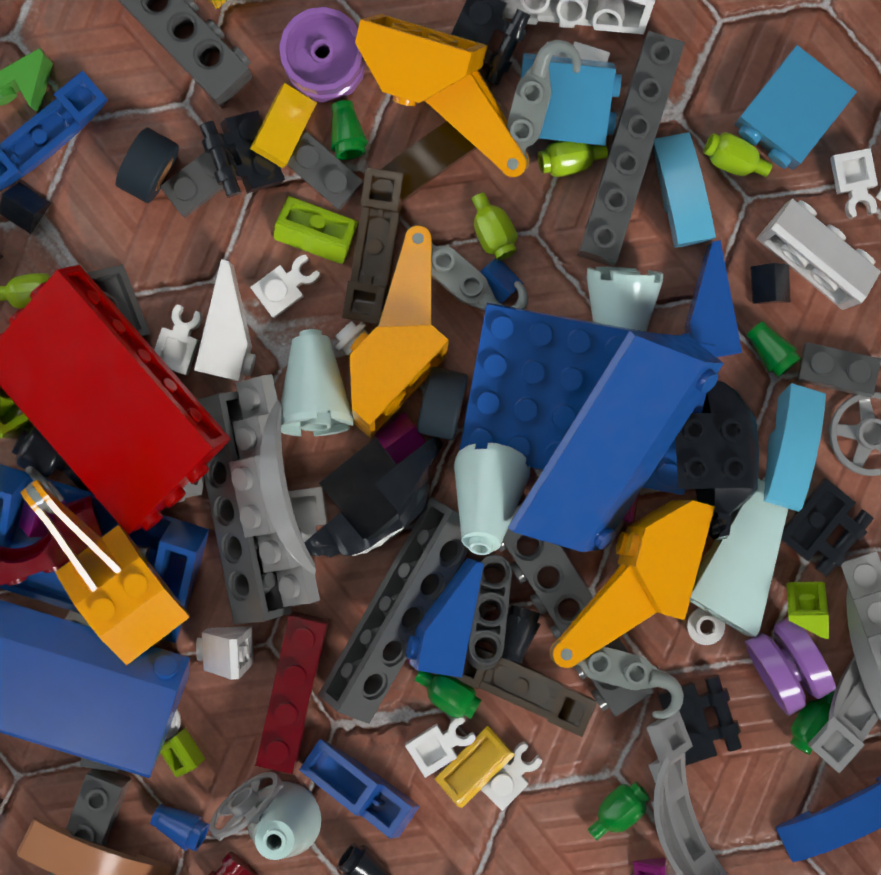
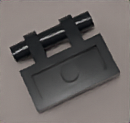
M466 0L451 35L489 46L496 29L505 33L497 53L487 49L484 62L491 65L485 80L498 85L504 72L508 73L513 63L510 59L518 42H523L527 34L525 27L531 15L517 8L510 22L502 18L508 5L507 2L503 0Z
M258 110L225 118L220 123L224 134L218 133L214 121H208L199 126L204 137L202 145L205 153H210L217 170L214 176L218 185L223 186L227 198L241 193L237 182L239 180L243 181L247 194L280 185L285 180L282 170L278 165L250 149L263 123ZM230 148L236 166L230 164L225 149Z
M823 478L805 500L803 508L799 512L796 511L784 526L781 541L805 561H809L818 551L823 558L815 569L827 577L835 566L840 568L846 560L844 555L856 540L861 541L868 533L865 529L874 518L863 509L854 520L849 517L847 513L856 502L828 479ZM840 525L845 531L834 545L831 546L826 542V539Z
M712 675L704 679L708 692L698 695L695 684L692 681L681 685L684 697L679 712L693 747L685 752V766L717 756L713 743L714 740L724 738L729 752L742 748L738 736L741 729L738 720H733L728 705L730 696L727 688H723L719 675ZM668 690L657 692L663 711L671 703V694ZM713 706L719 724L708 727L703 708Z

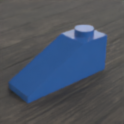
M721 240L713 241L706 248L684 326L686 333L681 334L682 336H690L695 341L715 344L714 356L717 358L742 353Z
M467 558L416 626L415 636L411 635L409 637L406 657L410 659L409 664L417 671L462 678L484 563Z

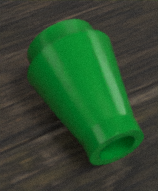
M349 100L335 102L331 105V150L335 152L336 158L340 160L359 158L366 153L365 146L368 144V141L354 110V104Z
M764 321L756 325L746 335L753 344L768 373L773 372L777 378L786 373L801 359L796 353L798 348L768 327Z

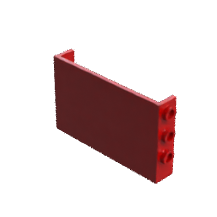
M79 264L57 269L47 282L40 284L31 292L30 298L32 300L26 307L21 308L9 318L10 326L5 332L0 334V386L128 535L140 528L148 531L164 517L160 511L165 506L168 508L172 507L186 495V491L183 488L189 482L191 484L196 483L210 470L206 464L231 438Z

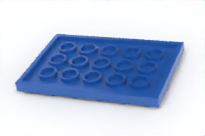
M487 303L459 451L472 444H476L475 449H487L488 443H498L512 447L526 457L527 467L530 466L544 470L629 331H645ZM696 341L715 355V344ZM704 393L692 413H702L706 393ZM675 439L643 488L684 495L685 489L678 488Z

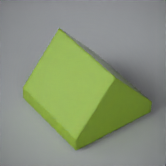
M186 728L165 740L160 751L165 762L177 778L194 770L206 759Z

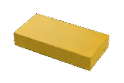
M284 83L280 87L250 149L279 167H285L317 102Z
M487 726L476 737L474 742L468 745L435 780L458 807L463 808L515 754L495 731Z

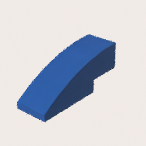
M319 739L299 769L300 772L355 816H362L390 839L401 836L420 808L417 803L382 777L323 739Z

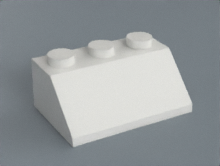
M792 198L784 204L756 239L840 309L844 310L861 304L868 296L881 272L874 266L875 260L864 250L859 248L854 250L844 241L846 236L838 228L830 224L826 227L815 217L817 215L816 211L809 204L801 200L796 202Z

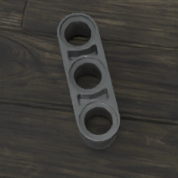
M490 555L481 561L484 563L483 571L488 568H496L502 573L503 580L495 584L490 583L485 579L482 572L467 649L469 663L479 670L493 668L500 660L504 650L512 570L509 562L504 557L498 555ZM487 604L493 605L499 612V618L494 621L484 620L479 613V608ZM479 642L490 643L495 650V656L490 659L480 658L475 652V645Z

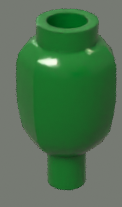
M419 671L414 680L427 688L428 698L436 707L454 718L466 716L471 719L482 699L476 696V691L473 687L452 676L434 675L429 672Z
M835 690L822 697L821 700L816 699L808 702L799 712L791 726L793 738L790 744L807 755H810L812 749L807 744L829 721V711Z
M636 781L631 786L628 784L618 786L600 804L598 820L588 828L589 833L598 841L608 831L614 833L625 831L646 813V803L651 799L649 794Z

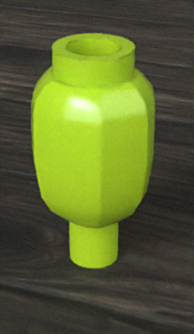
M728 132L721 133L720 135L712 133L703 150V154L710 156V161L713 165L739 176H746L755 172L763 177H767L773 165L760 158L759 152L754 145Z
M568 141L554 142L549 144L544 151L538 152V165L542 174L549 173L554 177L573 175L588 169L594 160L607 158L608 150L606 144L605 146H591L586 143Z
M484 192L475 195L471 199L477 210L474 218V229L482 248L486 253L495 255L497 261L512 256L517 252L514 244L518 238L512 221L503 209L490 204Z
M46 273L16 276L6 286H0V301H8L13 307L24 308L32 300L30 298L31 292L40 284L47 282L51 276Z

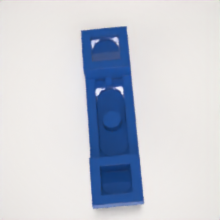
M81 71L55 92V100L0 143V191L30 173L55 154L79 133L108 102V99L84 71Z
M881 776L876 778L877 783L813 814L807 811L776 826L775 829L790 860L794 863L829 852L880 829Z

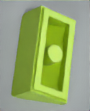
M288 196L275 223L274 239L333 262L343 264L359 221Z
M788 582L787 602L789 621L824 639H829V613L825 582Z

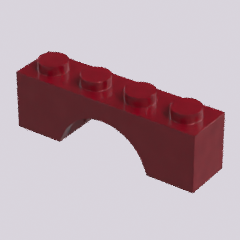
M91 495L64 504L100 537L105 535ZM54 514L53 523L76 555L87 549L89 546ZM49 530L39 541L23 548H5L0 546V585H16L26 580L28 576L42 571L44 573L55 572L63 567L65 563H68L70 559Z
M295 611L289 615L255 766L293 774L299 758L309 702L330 619Z

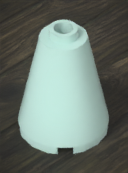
M599 266L594 269L588 267L586 276L593 322L646 332L663 283V273L648 270V275H640V271H637L636 268Z
M303 330L299 332V336L292 339L281 397V433L302 436V429L313 431V436H326L348 431L350 425L353 426L352 411L330 338L322 335L320 330Z
M488 443L487 449H475L476 444L468 445L458 452L454 463L461 539L464 546L477 555H487L500 548L530 477V466L527 467L526 457L512 447L498 443Z
M282 781L284 787L278 791L271 804L259 816V823H250L247 826L249 835L257 850L267 859L279 860L303 853L315 842L320 832L322 817L319 806L312 792L300 784ZM269 785V786H267V787L261 789V790L259 791V793H261L262 791L266 790L267 788H269V787L272 786V785Z

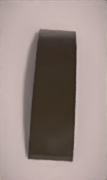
M446 121L402 152L381 170L404 173L402 203L417 194L421 187L477 148Z
M366 167L360 203L362 211L351 279L347 284L342 315L344 319L379 324L387 296L397 240L404 173Z
M475 645V652L480 658L490 659L495 656V652ZM466 654L462 678L454 677L471 687L483 689L548 719V722L580 737L583 736L598 702L536 670L500 658L493 668L479 670L469 663Z

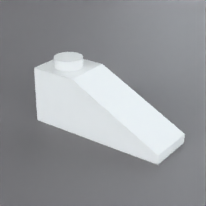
M221 259L194 370L240 382L244 381L245 375L251 376L256 355L251 354L252 344L234 265L229 261Z
M252 626L205 629L202 632V638H197L196 641L197 660H203V670L231 680L240 679L254 664Z

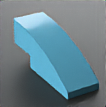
M690 132L655 138L653 144L664 210L665 214L668 213L674 248L711 242L716 238L701 168Z
M791 383L779 395L776 427L768 438L764 502L798 512L803 508L821 439L826 393Z

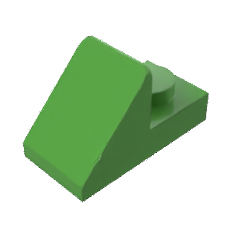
M41 48L0 70V106L13 101L17 97L16 93L21 91L28 105L37 113L41 111L53 66L50 57Z

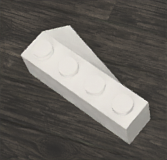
M503 0L508 5L502 18L513 19L518 8L531 15L527 24L537 25V22L541 21L559 23V27L574 28L575 25L593 26L594 30L644 34L655 0Z

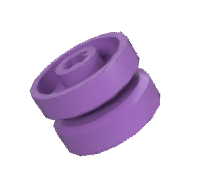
M327 7L307 9L292 18L283 30L279 49L283 68L297 91L321 103L339 101L355 91L363 80L367 64L355 44L358 28L353 20L341 11ZM329 52V55L326 58H322L321 53Z
M788 617L774 625V636L778 646L771 637L762 632L757 634L756 637L744 641L746 650L762 681L778 706L787 716L805 707L806 697L801 685L811 696L817 699L836 689L834 679L819 649L806 630L790 622Z

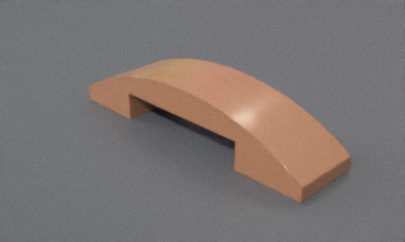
M33 818L16 853L18 857L55 875H168L172 868L169 864L140 854H136L133 857L72 836L68 829Z

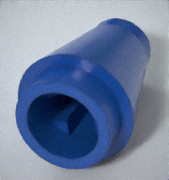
M163 804L157 807L150 822L152 826L156 827V829L184 851L190 849L194 852L202 845L210 827L209 823L203 821V816L167 807Z

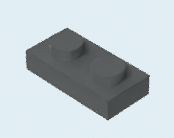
M307 131L299 139L287 163L291 170L338 211L343 208L364 184L356 174Z
M225 149L230 164L236 166L234 159ZM205 152L160 186L184 218L188 217L224 189L222 185H218L214 176L217 170L210 153Z
M806 342L803 346L796 381L871 398L875 392L881 358Z

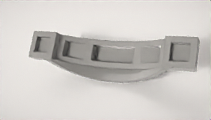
M272 374L237 382L236 387L243 420L232 423L240 460L229 462L244 537H257L264 573L276 571L283 607L320 601L315 579V562L310 556L301 536L288 492L281 442L282 407L277 399Z
M873 551L845 560L841 567L848 584L846 595L847 619L855 660L869 699L881 720V561L877 551Z
M855 656L847 666L836 687L829 711V721L807 744L838 773L865 745L863 741L879 719L864 687Z
M678 711L674 716L658 719L646 727L658 759L649 764L656 784L654 800L651 804L654 809L657 834L668 861L678 875H728L707 843L691 803L686 778L685 752L693 747L681 714Z

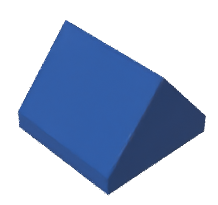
M496 258L480 271L486 278L495 299L500 304H503L517 291L514 287L516 281L524 284L502 260L497 261Z

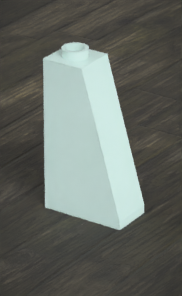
M765 477L762 480L758 479V490L732 513L730 535L727 539L713 542L698 568L690 602L742 634L756 637L761 628L788 513V508L764 502Z

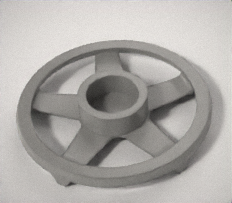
M874 392L871 398L881 399V393ZM856 394L845 400L835 411L828 427L830 445L836 458L850 471L865 476L881 475V468L865 469L862 467L873 449L881 452V420L875 417L870 397ZM859 401L860 423L857 425L838 424L844 411ZM837 436L857 440L858 446L852 463L841 452Z
M274 772L261 773L235 789L214 813L210 822L211 834L221 841L224 837L239 832L250 823L258 824L260 821L259 816L271 804L278 791L284 787L280 777ZM272 778V786L259 793L263 782L262 779ZM233 815L222 829L216 828L219 816Z

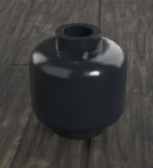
M31 425L30 428L27 426L23 427L11 453L16 455L15 462L17 466L25 470L28 466H32L44 478L52 475L55 469L62 472L67 463L34 425Z

